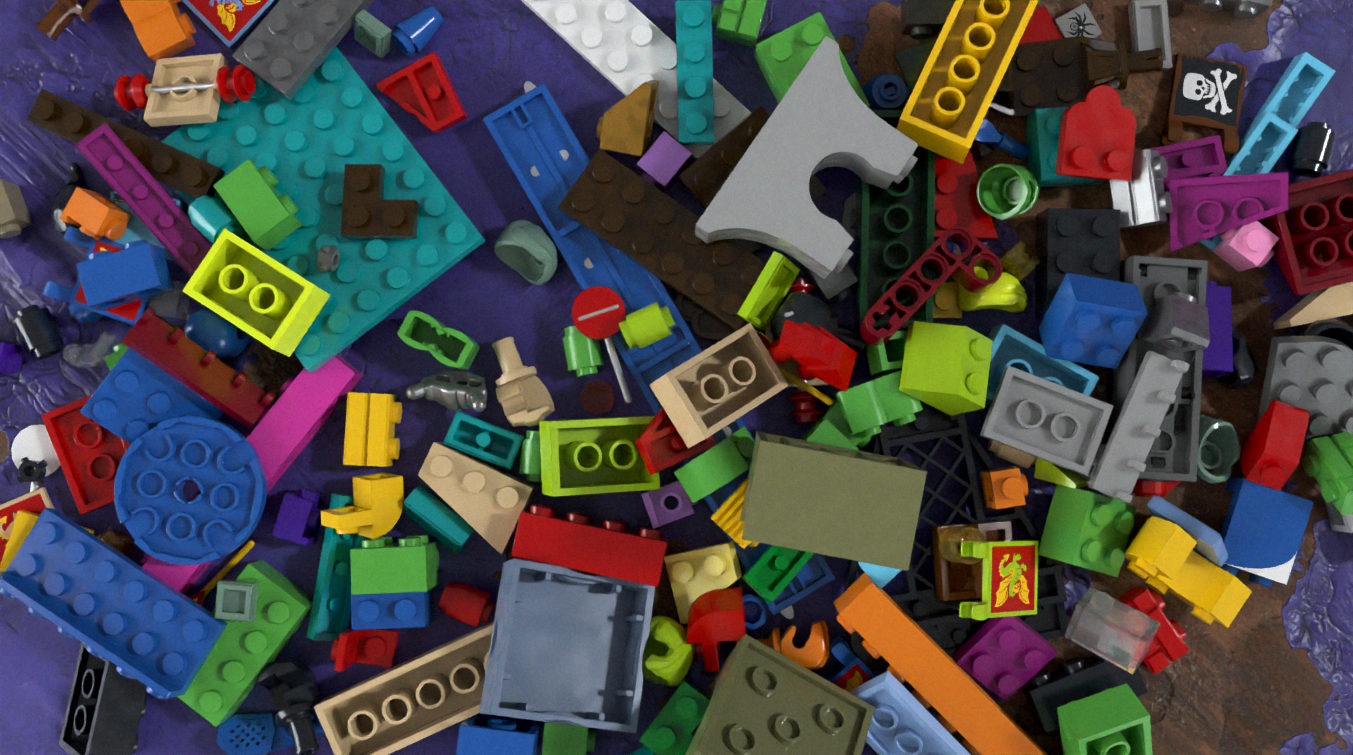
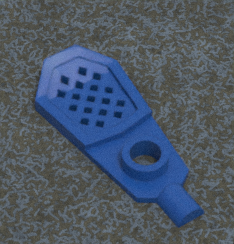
M273 713L235 714L218 726L217 745L227 755H262L294 747L291 733H288L289 728L278 727ZM312 719L315 735L325 734L320 721Z

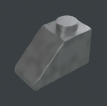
M1174 292V294L1158 298L1143 340L1176 353L1207 348L1210 342L1208 308L1196 304L1197 299L1182 292Z

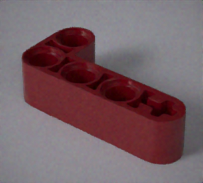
M949 228L869 309L860 323V336L870 345H883L950 276L970 293L980 294L986 292L1002 275L1003 267L1001 261L965 228ZM946 242L957 244L961 254L951 253L946 247ZM974 267L985 269L988 274V280L978 278L974 272ZM921 268H931L936 273L937 279H926L922 275ZM902 292L909 295L912 306L907 307L899 304L896 299V293ZM887 312L891 318L884 327L878 331L873 328L874 323H877Z

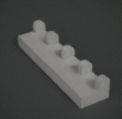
M1154 351L1146 352L1090 480L1089 488L1119 502L1130 504L1133 498L1131 492L1140 472H1144L1146 468L1145 460L1155 438L1160 436L1161 430L1159 428L1169 405L1173 404L1176 399L1174 394L1183 373H1187L1190 365L1188 363L1169 359Z

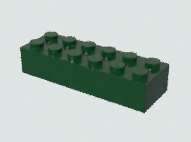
M871 109L877 116L897 129L903 110ZM918 146L912 154L918 160L899 185L893 181L887 189H883L862 181L856 174L855 276L858 281L855 283L854 292L855 330H859L860 323L869 309L934 243L935 152ZM922 267V275L928 280H934V271L931 268ZM902 292L896 293V299L899 304L907 307L912 306L909 295ZM934 294L898 331L908 330V324L912 321L933 323ZM886 312L877 323H874L873 328L878 331L884 327L891 316Z

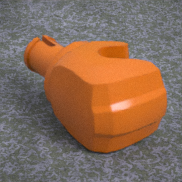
M815 620L812 622L809 638L801 648L795 647L792 643L796 631V626L793 624L789 626L781 638L778 626L772 627V634H769V638L756 639L808 670L822 668L830 655V636L825 620Z

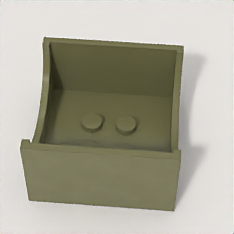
M757 431L740 521H745L742 539L908 571L927 471L901 458Z
M744 634L721 665L720 671H717L710 681L708 687L714 690L713 695L685 755H861L875 707L749 635Z

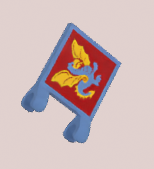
M279 0L182 1L233 50Z

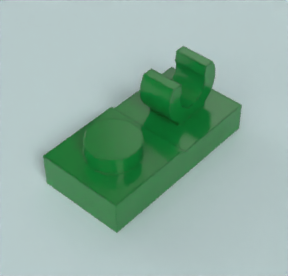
M770 545L742 579L770 604L814 553Z

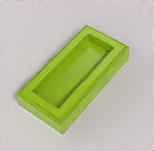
M774 251L737 314L748 323H751L752 326L764 332L800 269L784 255Z

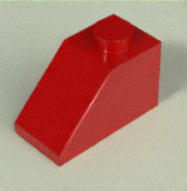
M1273 399L1241 447L1239 462L1245 480L1278 491L1281 490L1299 464L1310 417L1308 410Z

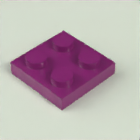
M1009 616L989 619L953 654V657L959 666L1006 702L1058 653L1052 644L1019 617Z

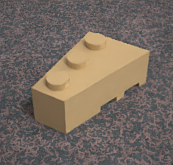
M433 442L418 474L426 484L501 555L508 551L516 534L520 512L528 508L537 489V486L475 457L443 445V442Z

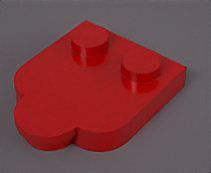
M1107 85L1094 87L1086 94L1084 102L1073 104L1065 109L1060 121L1055 175L1117 182L1131 181L1136 118L1129 108L1121 106L1120 96L1114 88Z

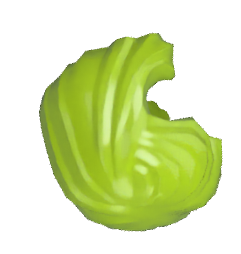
M666 616L651 618L649 636L645 644L642 660V672L645 680L669 687L677 686L684 680L695 653V643L687 644V629L674 619Z

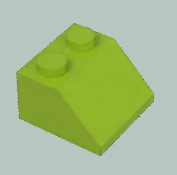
M919 321L909 322L899 390L951 416L985 408L993 340L967 326Z

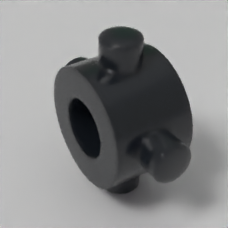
M28 457L21 459L22 464L18 469L19 476L17 480L20 483L24 481L35 482L37 486L43 484L48 463L45 460H29Z

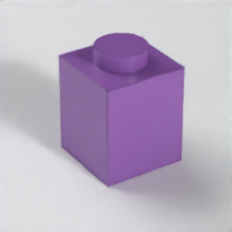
M664 131L639 160L637 170L640 173V177L665 193L678 178L677 175L690 164L692 153Z

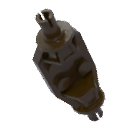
M1084 36L1018 44L997 89V92H1006V97L994 96L989 110L1012 119L1028 117L1035 109L1069 107L1073 104L1084 102L1086 94L1092 88L1100 85H1107L1115 90H1125L1129 74L1162 71L1163 59H1159V56L1163 55L1162 50L1159 47L1128 53L1122 39L1110 42ZM1114 76L1112 80L1094 85L1096 80Z

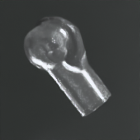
M104 330L93 345L78 346L75 343L67 345L63 350V358L77 368L97 367L105 361L104 358L112 352L120 339L111 332Z

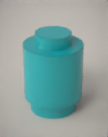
M203 195L190 205L188 215L191 218L192 225L212 244L215 243L224 228L242 238L244 228L232 211L218 198Z

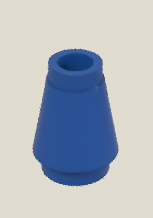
M429 5L426 9L395 25V31L391 33V38L407 56L410 57L414 53L419 54L444 22V19L433 6Z

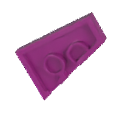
M1288 172L1169 179V193L1173 208L1172 213H1170V252L1288 210Z

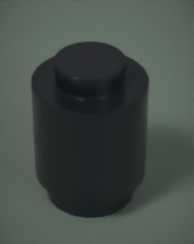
M1309 122L1307 126L1298 129L1289 161L1292 164V173L1303 177L1316 178L1320 177L1323 170L1328 168L1336 138V133L1330 130V125L1322 122Z
M31 305L16 313L18 318L13 320L12 323L26 352L32 354L36 361L49 358L64 350L61 343L64 339L48 308L40 309L38 305Z

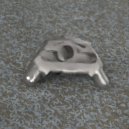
M443 371L423 378L422 382L412 385L406 390L408 398L412 400L425 396L427 400H436L437 403L445 405L452 411L474 409L477 412H481L486 408L487 388L485 378L472 374V372Z

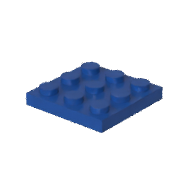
M129 347L82 407L80 413L132 444L137 437H141L162 421L189 416L218 420L223 411Z

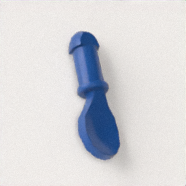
M987 119L983 120L974 139L975 141L993 142L995 148H1001L1017 159H1024L1029 155V148L1024 142L1020 143L1007 136V133L1004 131L998 133L991 122Z

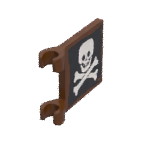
M1178 52L1175 57L1166 121L1161 133L1160 144L1166 146L1179 143L1183 137V124L1220 131L1225 159L1229 158L1231 154H1235L1239 148L1238 127L1247 66Z

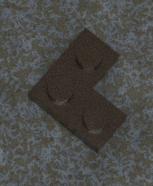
M345 164L341 236L345 239H417L419 203L416 200H383L385 168L381 164Z

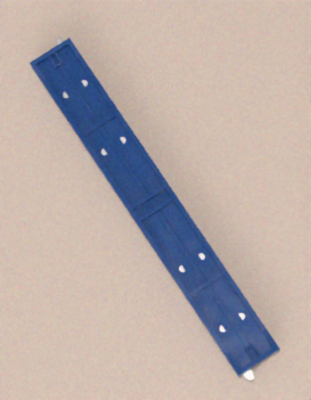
M527 81L524 84L526 94L482 119L582 290L584 291L589 287L595 286L611 288L621 297L625 306L626 316L655 302H658L660 307L668 306L676 324L670 327L671 336L642 349L639 346L630 349L621 329L611 336L613 343L651 408L657 414L662 405L649 385L667 372L701 353L702 350L660 279L558 210L559 204L587 167L590 160L546 85L543 83L536 87L532 82ZM739 417L712 436L715 443L718 444L744 426L751 437L752 435L742 418ZM697 454L689 459L684 460V464L688 463L700 454ZM749 469L704 497L713 513L747 478ZM725 532V534H726V536L728 537L729 541H734V540ZM734 541L736 552L747 571L770 546V544L759 543L753 548L748 544L743 549ZM814 553L778 597L770 604L766 602L773 616L781 612L787 619H792L794 617L792 604L836 579L822 554Z

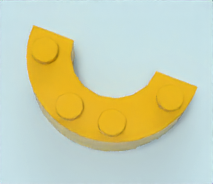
M1155 516L1148 518L1124 553L1125 558L1129 561L1126 567L1143 579L1148 577L1145 583L1157 592L1165 595L1168 591L1193 607L1191 613L1203 622L1211 625L1215 620L1229 627L1252 591L1236 576L1196 553L1193 548L1197 542L1179 525Z

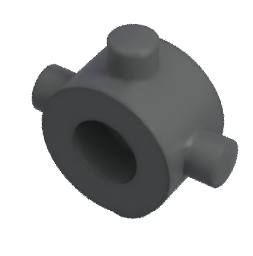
M324 245L320 248L317 256L319 270L322 272L327 270L329 272L335 271L339 265L340 252L335 245H331V247Z

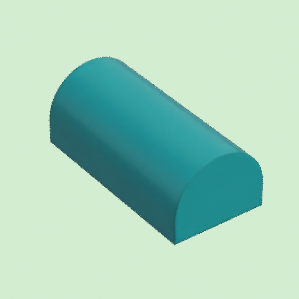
M456 411L443 445L512 471L520 455L524 436Z
M418 485L404 500L402 513L455 554L461 552L476 532L459 514L421 485Z

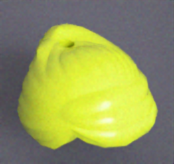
M974 267V272L978 278L988 280V274L985 269ZM1002 272L999 280L984 293H970L959 284L958 300L962 311L1000 309L1017 313L1024 311L1027 307L1025 289L1016 277L1006 272Z

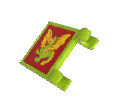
M962 541L961 556L983 558L982 602H960L959 617L985 620L987 618L1037 614L1039 541Z

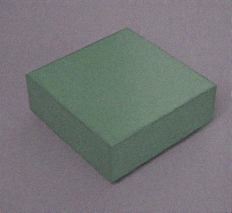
M362 9L355 16L354 39L378 57L383 58L390 51L392 30Z
M233 580L218 581L214 619L249 622L256 620L259 583Z

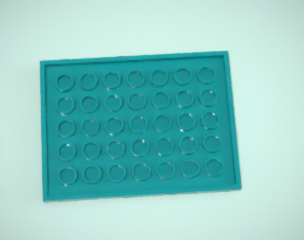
M337 46L291 100L252 73L255 79V91L248 101L243 102L237 97L234 102L228 103L221 97L216 122L184 124L161 141L226 171L223 177L247 159H250L260 168L266 165L279 181L275 185L281 195L286 193L299 208L295 215L303 225L269 251L254 243L245 229H243L241 239L331 295L293 351L305 369L311 373L318 370L486 241ZM345 164H381L385 168L383 200H416L419 203L417 239H345L341 236ZM176 189L188 207L197 199ZM216 191L213 198H218L227 206L225 201ZM324 245H329V247L335 245L340 252L339 265L333 272L328 270L322 272L317 265L318 252Z

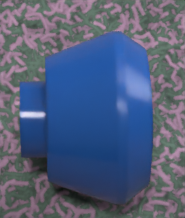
M879 73L868 80L863 89V93L870 104L869 109L904 110L910 97L907 83L900 76L893 73Z

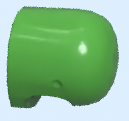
M998 164L991 166L983 172L978 180L976 193L978 202L985 212L997 219L1007 220L1024 214L1033 208L1038 200L1040 189L1038 179L1026 167L1014 164Z

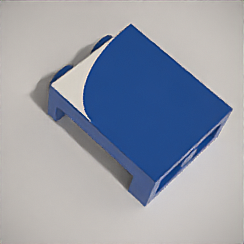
M1229 477L1225 491L1233 493L1220 533L1229 558L1220 568L1234 576H1237L1238 570L1250 574L1248 581L1271 588L1273 582L1287 585L1314 502L1245 480V478Z

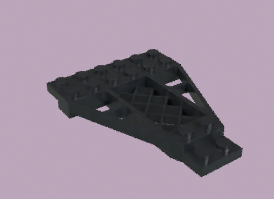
M883 374V375L874 376V379H877V378H880V377H883V376H886V375H889V374ZM920 401L923 410L914 413L915 421L895 427L893 421L879 425L882 432L873 436L870 453L891 456L890 447L901 445L894 457L901 458L908 448L923 458L918 467L924 469L930 463L944 473L933 490L926 485L924 486V491L930 495L920 508L918 523L922 519L930 526H938L924 516L936 498L951 509L941 525H949L956 513L971 523L1017 519L1028 538L1039 541V549L1041 538L1021 506L1009 507V513L984 517L972 451L985 470L996 469V467L967 424L964 413L951 416ZM955 435L956 444L947 437ZM936 439L927 454L910 444ZM942 442L958 452L948 469L932 459V456ZM959 463L963 480L953 473ZM949 477L965 487L954 505L939 495ZM966 498L970 516L960 509ZM932 538L926 547L914 540L913 545L922 550V553L913 566L910 561L908 571L901 570L903 587L898 591L887 592V594L950 657H953V654L991 618L974 620L972 618L959 617L960 602H982V598L975 597L949 601L936 599L935 579L930 583L916 573L928 555L933 558V553L931 552ZM1041 556L1042 562L1038 564L1037 614L1017 617L1044 639L1070 635L1064 601H1067L1061 566L1054 559ZM849 560L843 593L855 582L858 561ZM914 577H916L926 585L916 587ZM856 630L852 634L847 631L850 646L873 672L887 669L890 664L882 656L875 659L861 644L865 639Z

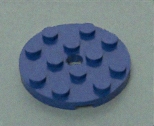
M189 416L165 420L158 423L157 426L147 431L141 437H137L123 455L114 483V501L120 522L125 524L129 533L135 539L134 543L154 558L178 565L202 564L217 560L235 551L256 529L262 517L267 497L265 470L253 445L235 428L221 421L206 417ZM191 479L198 484L201 494L193 501L188 500L183 494L184 484Z

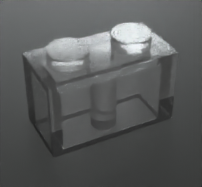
M1090 587L1077 603L1064 637L1133 675L1146 657L1161 623L1148 617L1143 612L1112 598L1109 594Z

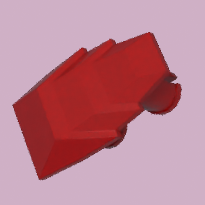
M785 320L780 339L771 343L773 348H769L772 360L778 364H783L794 358L801 364L797 366V370L803 380L811 381L818 378L846 392L857 352L820 325L815 327L807 322L800 324Z

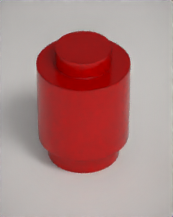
M449 581L441 596L438 609L445 611V615L478 628L481 622L488 623L495 603L490 601L491 593L460 581L457 584Z

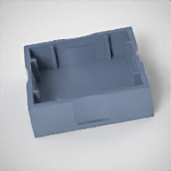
M519 559L503 562L479 713L637 733L643 686L642 660L650 631L655 586L604 575H585L566 567Z

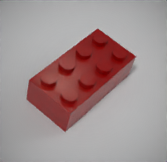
M535 503V505H531V508L520 512L511 556L658 587L668 537L661 536L662 529H653V527L641 525L640 530L636 531L627 529V522L606 518L603 523L590 521L591 514L578 511H570V513H567V516L555 514L556 507Z

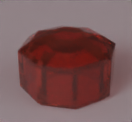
M600 380L586 384L580 395L584 410L597 416L611 411L616 400L612 386Z

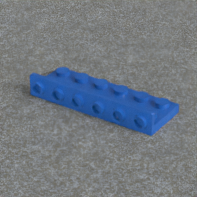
M45 508L6 571L0 572V593L11 599L21 600L29 606L28 611L41 619H49L58 625L57 630L59 633L68 638L80 640L87 645L86 650L90 654L101 659H108L117 665L116 670L121 675L130 679H138L147 686L146 690L148 693L159 699H169L186 693L228 624L222 619H214L213 613L53 508Z

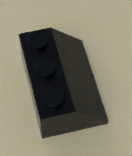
M81 642L59 746L70 755H132L138 747L137 731L140 718L144 716L146 711L145 694L147 686L138 679H130L121 675L116 670L117 665L108 659H101L90 654L86 650L87 645Z

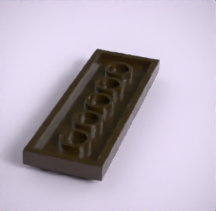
M599 148L559 204L558 210L736 332L744 322V319L737 313L767 263L732 239H722L707 244L695 236L696 223L700 217Z

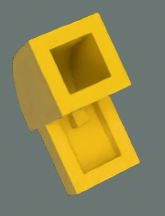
M386 472L353 476V505L320 510L321 525L336 529L337 534L355 533L372 539L381 537L395 526L401 516L404 503L403 476Z

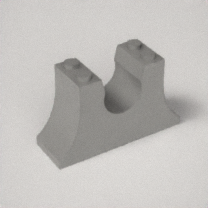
M825 36L696 223L695 236L707 244L722 239L756 241L784 252L823 279L831 272L837 275L854 253L848 249L854 239L837 220L827 217L816 208L809 192L810 178L821 169L838 166L853 171L866 183L887 189L893 181L899 185L918 160L912 154L919 144L877 116L859 98L843 71L839 56V44Z

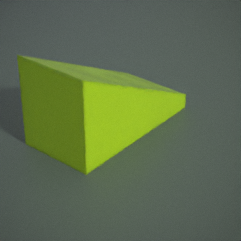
M1036 458L1034 478L1074 489L1087 486V481L1078 473Z

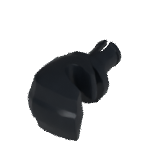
M802 291L791 293L777 309L771 320V333L773 334L774 341L780 339L785 320H790L800 324L807 322L815 327L822 326L856 351L857 354L863 351L866 344L858 330L838 324V314L832 311V307L819 298Z
M296 661L288 663L279 662L270 665L257 678V683L267 688L272 694L279 712L275 715L276 725L290 729L295 755H313L320 750V746L317 743L311 720L317 716L314 706L320 702V695L313 671L305 664Z

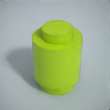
M658 302L625 316L626 320L619 323L621 332L630 349L638 346L642 349L671 336L670 327L676 325L668 306L660 307Z

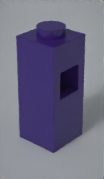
M1207 281L1205 307L1208 308L1210 342L1207 348H1203L1202 378L1219 379L1233 371L1231 287L1217 286V282Z

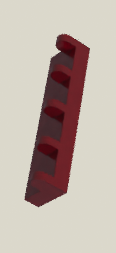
M149 306L121 342L248 429L253 426L276 394L270 390L266 393L246 379L248 377L243 371L238 373L215 357L216 352L211 349L207 352L184 336L185 331L180 327L174 329L154 315L156 310Z

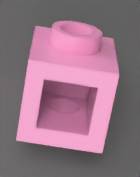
M1255 221L1220 233L1218 237L1221 238V241L1212 252L1238 272L1254 267L1260 268L1273 256L1274 250H1272V247L1279 237L1261 223Z

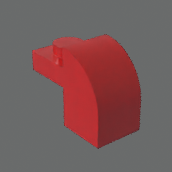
M742 587L716 589L706 592L692 603L688 612L687 644L696 643L697 657H704L706 672L720 671V641L741 640L743 635L746 634Z

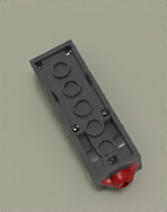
M1134 255L1120 261V282L1137 285L1148 314L1117 368L1108 369L1107 403L1114 407L1105 428L1104 444H1107L1146 352L1154 351L1169 359L1181 360L1190 365L1187 373H1183L1174 394L1176 399L1173 404L1169 405L1159 428L1161 430L1160 436L1155 438L1145 460L1146 468L1144 472H1140L1132 490L1135 496L1153 497L1158 495L1163 498L1181 481L1196 482L1203 349L1176 353L1145 341L1143 337L1158 298L1174 294V292H1182L1197 299L1196 304L1205 307L1208 260Z

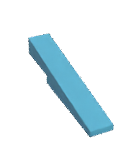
M1307 52L1295 56L1241 138L1238 151L1235 154H1231L1226 162L1227 170L1220 176L1269 173L1298 132L1296 127L1336 71ZM1217 234L1197 242L1210 251H1214L1221 238Z

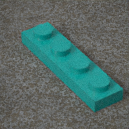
M711 0L675 1L678 143L681 145H714Z
M332 493L329 509L352 506L353 495ZM326 527L307 638L316 641H334L336 637H340V634L348 629L351 614L350 549L362 546L364 536L355 533L337 534L336 529Z

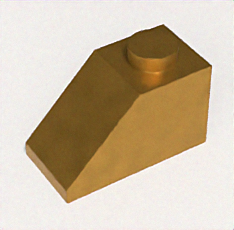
M650 80L644 82L604 113V117H600L597 125V138L601 139L600 149L636 156H643L649 150L659 81Z

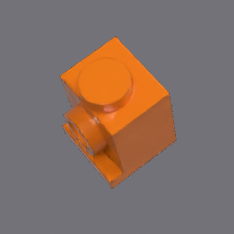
M76 187L59 219L65 223L81 226L79 230L92 238L101 240L102 236H105L112 241H116L125 234L132 214L101 193Z
M1010 466L980 471L985 507L1001 509L1026 505L1024 496L1028 495V482L1026 476L1020 473V468Z

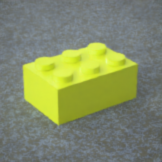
M225 228L182 290L266 346L288 357L291 356L331 296Z

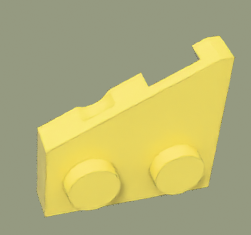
M734 541L674 553L664 557L681 624L688 622L689 609L699 596L712 590L729 588L742 577Z

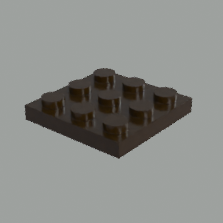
M758 106L677 175L705 210L769 119V114L762 106ZM815 174L809 180V192L812 201L816 200L827 190ZM732 239L751 253L763 245V243L746 239Z

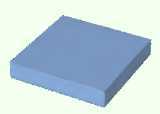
M1154 495L1148 502L1147 507L1152 516L1179 525L1197 542L1193 548L1194 551L1222 567L1229 557L1220 533L1158 495Z

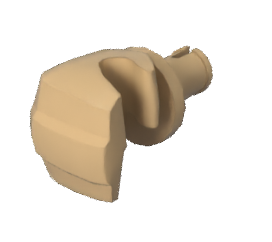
M513 337L496 341L492 344V347L495 350L503 372L500 378L495 381L498 402H501L507 420L514 427L537 426L539 421H544L546 417L555 411L550 393L541 380L535 376L537 375L535 366H523Z

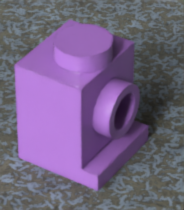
M679 480L662 485L660 489L649 490L641 494L653 529L694 514L692 506L699 504L698 501L692 502ZM675 496L678 499V506L675 509L666 508L664 505L666 497Z

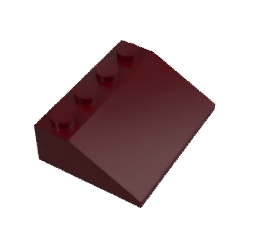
M1353 169L1288 185V210L1258 220V222L1279 237L1272 247V250H1274L1273 256L1294 295L1297 296L1353 282Z

